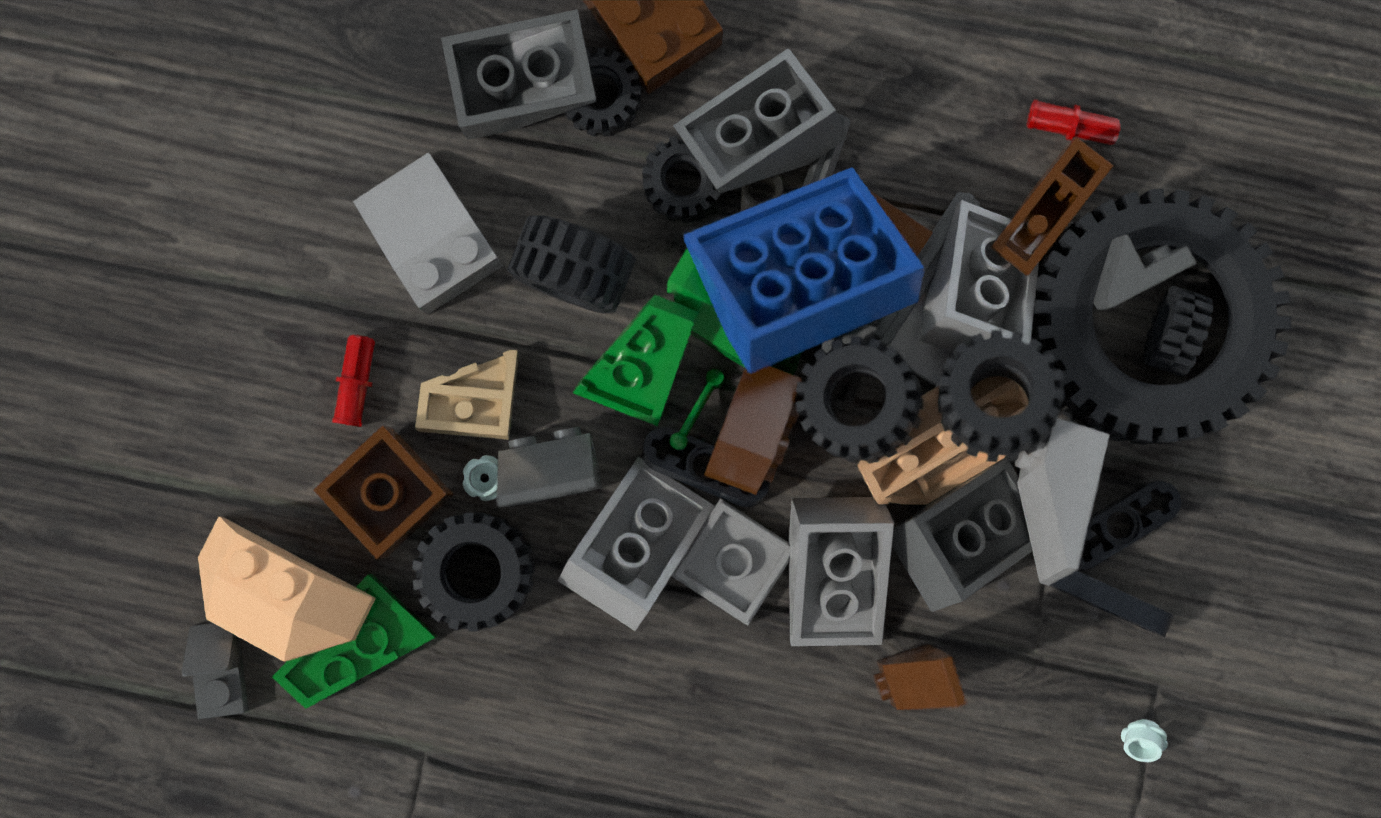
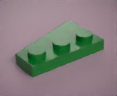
M654 294L578 382L573 394L658 426L699 312Z
M368 574L356 588L376 599L356 639L286 661L272 678L307 709L438 636L375 576Z

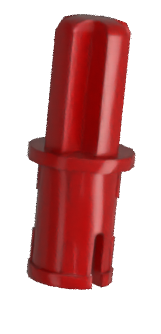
M1036 99L1032 102L1027 120L1028 129L1033 128L1065 135L1067 141L1077 137L1113 145L1116 143L1121 130V124L1117 118L1081 111L1080 105L1068 108L1041 102Z
M350 335L348 337L341 377H336V381L340 382L334 418H332L333 423L362 427L361 422L367 387L373 386L372 382H368L375 346L374 339L362 335Z

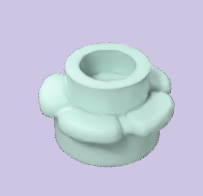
M485 455L479 460L472 459L465 465L463 469V487L471 497L478 496L483 501L493 500L497 497L498 459ZM482 474L489 476V480L486 483L480 479Z
M1140 719L1131 722L1128 728H1124L1121 732L1124 751L1128 756L1137 761H1156L1168 746L1165 731L1158 724L1150 720Z

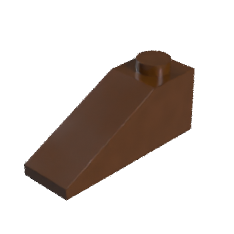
M1076 137L1062 150L990 248L1028 276L1114 165Z
M930 644L877 660L880 673L874 674L873 677L882 701L890 699L891 705L896 710L950 708L967 704L952 657Z

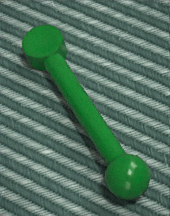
M712 369L706 374L707 385L680 431L671 436L670 445L675 450H682L687 446V435L714 389H719L723 386L724 374L720 370Z

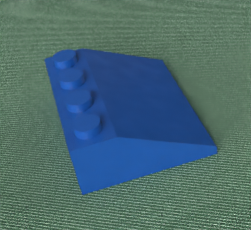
M853 167L684 234L685 244L726 336L749 374L919 302L924 266Z

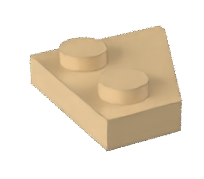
M509 350L503 352L502 357L477 365L474 363L458 369L453 375H441L422 382L416 417V430L418 432L509 440L519 358L518 351Z

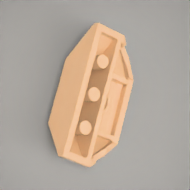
M994 376L983 379L971 389V397L976 406L986 414L994 417L1014 416L1028 406V397L1023 388L1015 381L1006 377ZM939 386L921 396L923 398V410H919L918 414L921 422L918 429L913 428L909 435L913 439L907 446L901 443L895 448L898 452L890 458L886 455L878 457L879 462L869 464L865 460H860L858 468L874 500L878 504H889L891 502L905 505H927L1002 460L1006 455H999L997 462L987 461L988 454L979 452L975 458L967 454L968 446L962 443L958 447L951 440V431H945L941 424L942 415L938 413Z
M220 516L198 556L206 619L282 661H290L339 644L354 641L376 599Z

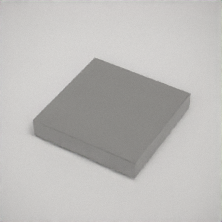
M720 498L671 576L748 626L789 563L790 543Z

